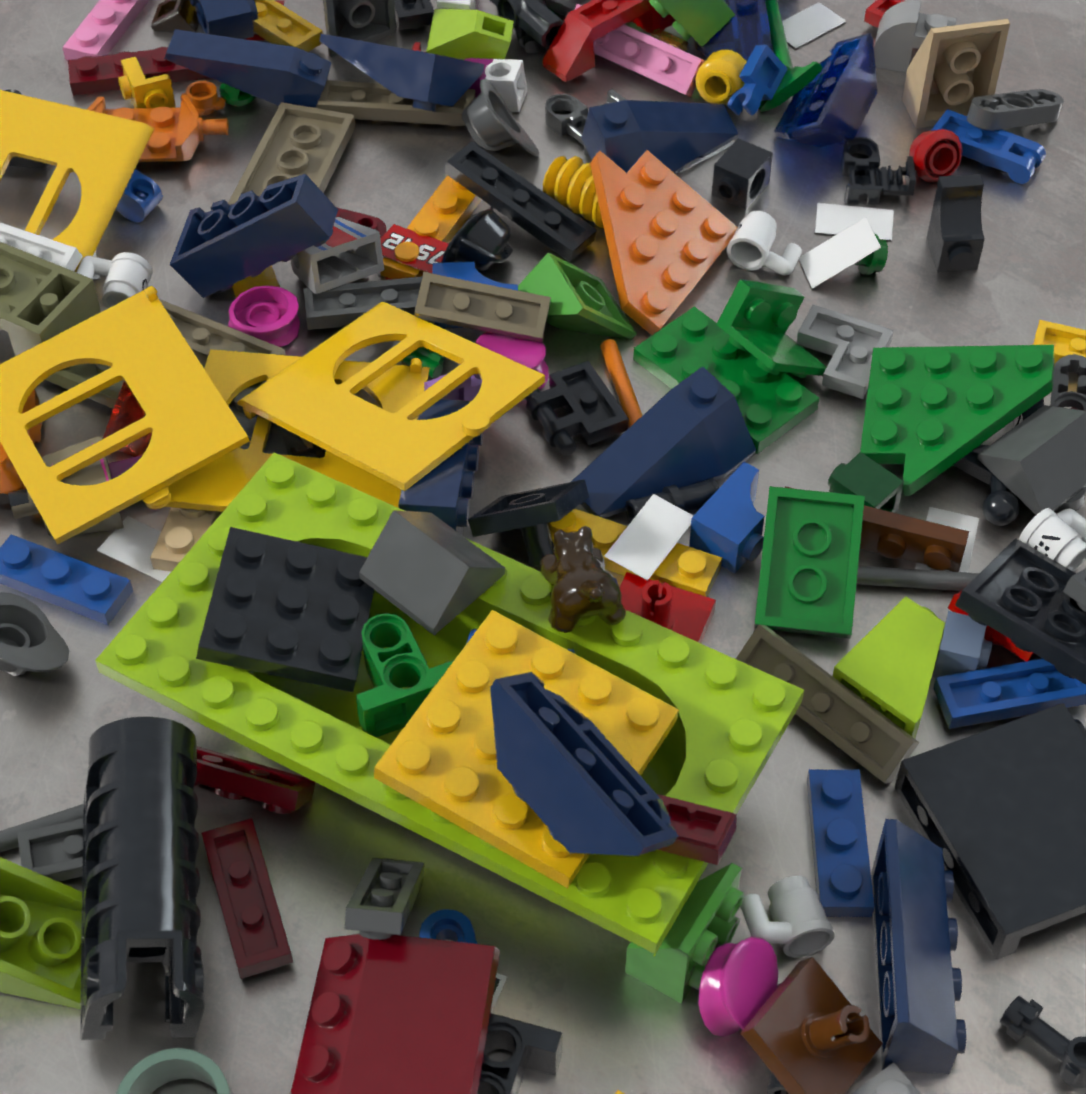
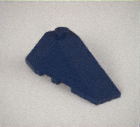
M177 29L173 33L164 57L165 60L279 106L282 102L316 108L332 62L314 53L306 52L297 47Z
M623 100L590 107L581 138L591 160L600 150L627 173L645 151L648 150L671 171L677 174L684 169L686 164L696 158H704L737 139L738 132L724 104Z

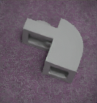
M908 0L897 3L889 8L880 20L871 67L907 72L913 48H920L931 28L956 25L957 18L945 17L941 14L919 13L921 0Z

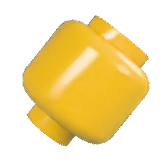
M719 50L712 53L699 67L696 74V88L699 95L708 103L728 105L730 97L745 85L739 75L746 64V60L739 53L732 50Z

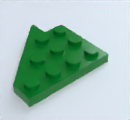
M1054 345L873 348L860 452L878 464H904V496L913 495L1053 391Z

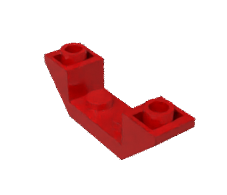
M592 0L568 13L542 60L543 67L564 82H568L595 67L594 40L604 37L607 33L628 22H633L648 33L655 35L671 26L676 20L670 14L663 18L650 4L649 0Z

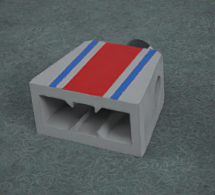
M340 217L335 218L333 233L324 244L318 247L311 246L297 253L290 260L293 273L315 294L384 271L379 231Z

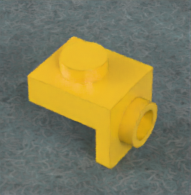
M136 57L121 60L124 76L118 77L124 100L131 99L135 108L176 107L172 83L168 74L146 79Z

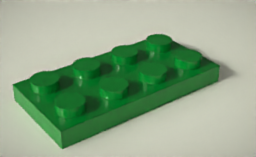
M696 307L691 308L634 347L633 360L671 389L702 366L735 396L756 448V454L762 452L818 410L820 399L818 396L785 372L780 371L779 375H774L758 367L755 363L757 358L754 355L733 346L728 341L729 335L718 327L714 320Z

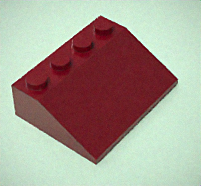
M360 934L325 938L290 1094H477L500 950L496 946L394 934L388 939L381 940L368 939Z

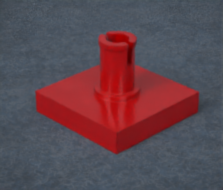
M626 572L620 585L621 603L625 610L696 642H702L715 612V599L670 586L666 582L661 583L660 580H646L629 572Z

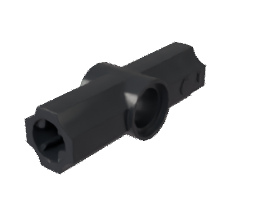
M490 0L497 7L499 17L514 21L513 29L520 27L547 50L564 22L546 7L545 0Z

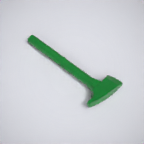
M764 0L763 7L773 51L788 70L772 100H761L759 107L761 112L776 108L787 101L822 71V66L816 61L804 67L795 66L793 68L777 0Z

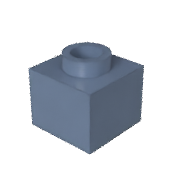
M948 611L932 677L936 678L975 671L976 668L986 669L992 647V641L984 640L986 626L975 622L968 615Z

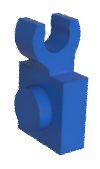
M756 45L739 75L745 85L730 97L727 105L735 115H740L743 108L750 115H754L760 107L761 100H772L788 70L768 45Z

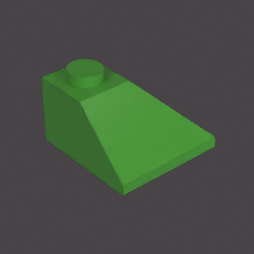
M549 252L518 285V291L551 297L547 323L558 329L630 340L637 334L602 279Z

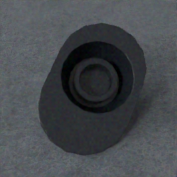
M494 205L472 216L460 228L446 248L441 263L475 262L476 270L485 272L495 262H506L513 252L512 247L508 244L511 229L493 211Z

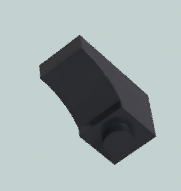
M980 174L940 176L938 179L926 237L937 272L978 269L985 240L981 221L984 183Z

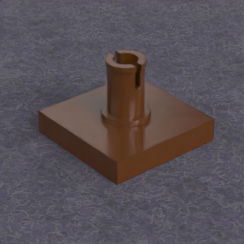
M814 957L800 961L741 1032V1035L789 1094H846L883 1044L870 1028L867 1015L860 1016L862 1009L851 1005Z

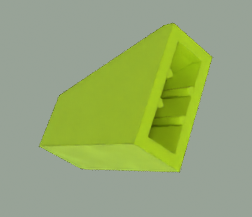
M905 596L834 666L832 676L916 739L945 622L939 619L929 608L920 606Z

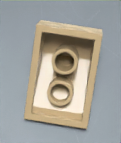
M1008 19L931 28L907 68L902 101L915 128L934 126L947 109L967 116L974 97L995 94L1010 28Z

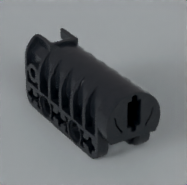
M159 717L120 719L100 727L89 739L88 772L83 805L81 1040H104L106 1031H112L113 1001L124 995L127 983L126 963L162 962V965H164L165 1022H170L172 1038H195L205 1009L202 952L197 945V935L201 924V912L196 905V897L200 886V873L195 866L199 848V835L195 829L198 797L194 792L197 776V740L191 729L170 719Z

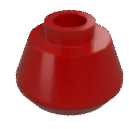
M946 129L926 131L918 135L910 147L909 154L913 156L916 174L922 180L929 183H937L940 176L952 175L958 168L962 157V144L959 137Z

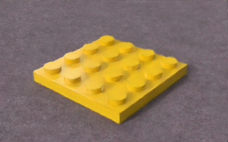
M492 610L375 765L374 778L568 888L590 854L570 853L564 845L557 842L550 834L546 824L528 803L516 795L513 786L498 770L490 686L498 678L529 672L534 673L544 682L545 689L562 696L590 719L640 776L677 721L679 709Z

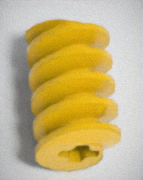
M565 156L555 158L545 174L543 192L564 207H569L571 212L578 215L581 214L584 219L591 222L594 221L596 226L604 229L590 163L584 164L582 158L578 156H573L569 160Z

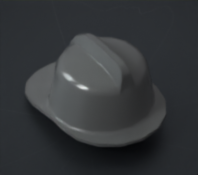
M482 79L480 81L482 92L462 112V119L473 140L479 146L492 151H499L519 143L530 154L536 157L539 156V150L512 116L499 92L489 81Z
M0 592V670L16 676L23 675L26 671L49 672L61 668L68 661L69 648L64 639L50 624L46 615L36 604L25 597Z

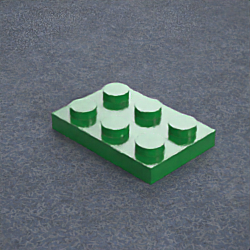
M769 486L754 628H757L760 624L774 631L851 638L865 496Z

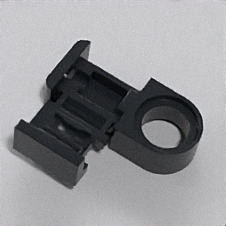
M866 137L848 139L844 143L841 159L842 176H849V185H846L845 203L858 204L859 200L866 201L867 205H877L880 203L882 191L883 195L913 196L916 183L913 156H907L906 166H899L897 170H892L891 165L888 166V169L882 166L879 168V147L873 140ZM861 153L869 156V158L859 159L852 157L851 154ZM902 176H905L906 185H903Z

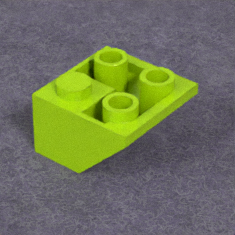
M435 9L426 53L461 60L469 58L505 59L511 43L514 21L480 10Z

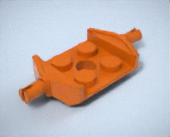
M181 95V106L175 108L123 107L106 109L104 97H97L87 109L142 122L154 128L139 162L191 160L199 142L204 141V135H228L229 132L227 118L204 120L203 117H199V113L188 95Z

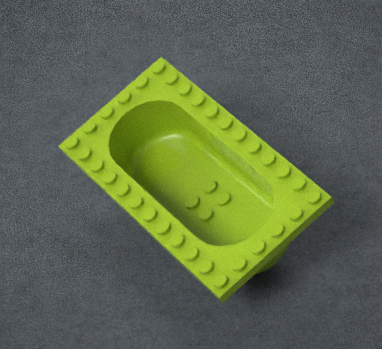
M275 452L95 660L99 673L654 953V956L708 865L706 862L660 850H654L639 856L590 854L570 886L566 888L374 778L375 765L402 729L376 738L362 731L359 725L356 694L374 688L366 671L363 649L353 692L196 659L199 641L230 527L368 557L393 510L404 511ZM469 540L471 543L505 567V575L437 634H431L374 590L369 619L384 613L395 614L403 618L408 624L429 669L455 660L465 647L471 630L478 629L489 613L494 610L565 649L575 650V654L679 709L677 721L641 775L645 782L659 795L737 814L802 703L804 689L625 610V618L616 625H608L599 616L594 615L581 618L572 632H558L551 627L548 620L552 609L550 597L554 585L550 584L540 571ZM402 687L401 689H408L412 687Z

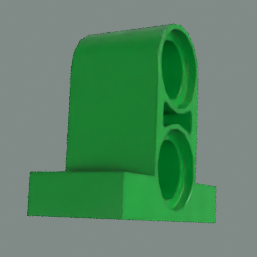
M388 613L370 618L362 629L366 671L374 688L356 694L359 725L362 731L376 738L404 728L453 663V661L429 669L408 624L403 618ZM402 687H412L408 689H401Z

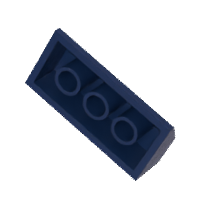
M885 819L871 871L874 898L873 914L880 1041L883 1043L881 1046L882 1070L894 1062L902 1072L950 1074L957 1054H964L966 1048L964 1019H956L955 1001L959 1002L962 994V975L960 968L952 967L951 951H956L958 926L956 918H948L947 902H952L954 893L952 870H944L942 848L897 819Z

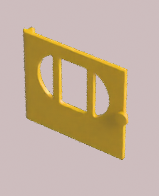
M0 90V181L11 159L15 156L56 166L25 231L40 235L69 174L75 172L81 184V202L78 211L67 228L52 240L77 248L83 256L82 259L86 256H93L154 128L134 120ZM80 262L74 272H77Z
M152 286L0 364V442L57 545L140 500H143L144 504L150 509L156 510L165 507L171 500V492L168 485L250 442L239 421L158 299L156 288ZM80 364H102L111 367L22 413L32 391L52 374ZM120 381H125L146 414L145 417L61 462L47 467L28 435V430ZM152 433L150 443L142 457L130 469L118 477L94 485L79 486L60 482L79 470Z
M380 302L240 399L237 404L243 407L244 414L248 419L259 415L406 491L544 384L545 375L386 302ZM401 341L342 384L335 383L334 377L338 367L354 352L381 342ZM419 347L427 348L460 364L395 413H390L354 395ZM479 374L482 380L480 391L468 405L446 416L427 420H414L469 377Z
M210 349L204 369L229 406L232 400L243 390L256 383L268 381L301 357ZM413 358L410 366L394 365L362 388V390L369 393L377 401L380 408L390 413H395L424 392V383L428 380L430 367H422V361L419 358ZM344 360L335 373V383L342 384L369 365L370 362ZM258 415L248 449L244 450L239 447L168 485L171 492V500L165 507L223 512L272 455L264 453L272 422ZM328 451L325 452V456L322 458L281 455L399 508L398 504L402 489Z

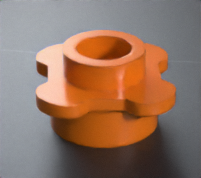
M209 81L193 82L188 85L186 92L182 94L188 95L199 113V117L210 115L215 110H221L225 107V100L218 97L215 84Z

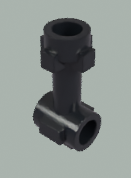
M1020 995L1017 996L1000 1019V1023L1008 1028L1006 1033L1017 1042L1021 1038L1028 1036L1061 1061L1059 1073L1065 1083L1072 1087H1085L1086 1037H1076L1070 1041L1039 1017L1044 1007L1033 999L1028 1002Z

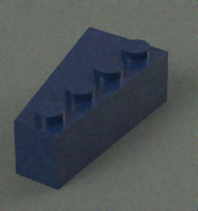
M307 174L268 185L260 196H257L253 191L242 193L235 204L229 205L225 199L214 202L210 207L212 211L206 213L200 207L192 209L185 222L170 266L202 298L217 291L224 292L230 289L236 282L248 276L256 277L273 264L280 261L287 262L295 257L297 253L311 246L318 247L324 244L333 233V225L338 209Z
M440 399L420 414L417 420L434 419L449 415L462 409L471 401ZM483 433L470 440L406 491L401 490L398 507L404 511L432 513L463 536L464 527H468L469 499H473L474 472L478 471L479 446H482Z

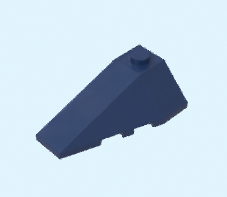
M327 34L320 35V42L398 97L413 99V108L435 112L437 104L453 107L484 72L485 64Z
M702 366L664 395L571 482L585 479L589 498L582 502L581 505L590 514L606 518L626 511L625 504L629 499H638L661 493L666 486L676 485L680 488L711 478L716 481L723 479L743 462L751 458L755 454L756 448L735 396Z

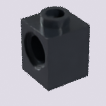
M738 138L714 164L711 195L746 210L770 183L773 152Z

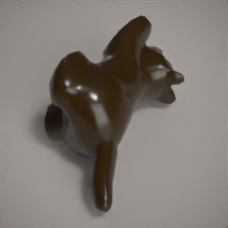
M583 526L577 532L568 533L558 530L554 534V555H545L540 562L542 575L550 584L554 585L550 597L552 609L548 619L551 627L558 632L569 633L573 631L581 618L594 615L599 616L608 625L619 624L626 615L625 607L621 603L622 594L616 578L605 571L601 550L593 547L591 529L588 526Z

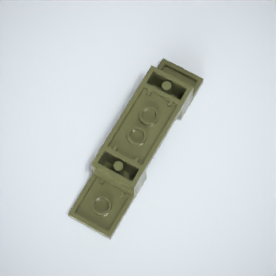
M0 242V329L8 332L15 356L101 312L93 279ZM80 364L62 369L45 380L69 390L111 367L102 364ZM120 381L89 397L91 400L124 414L136 402L135 396L125 381Z

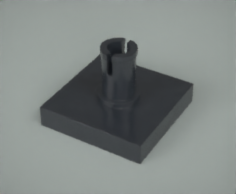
M585 479L500 496L468 519L472 537L520 528L529 558V566H539L541 559L545 555H554V543L548 523L561 520L589 498Z

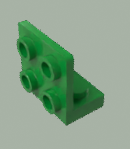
M740 279L716 323L718 327L729 335L728 341L738 349L754 355L757 358L755 362L757 366L770 374L779 375L781 371L806 378L807 375L823 376L827 368L785 334L788 327L796 319L797 311L805 296L795 288Z

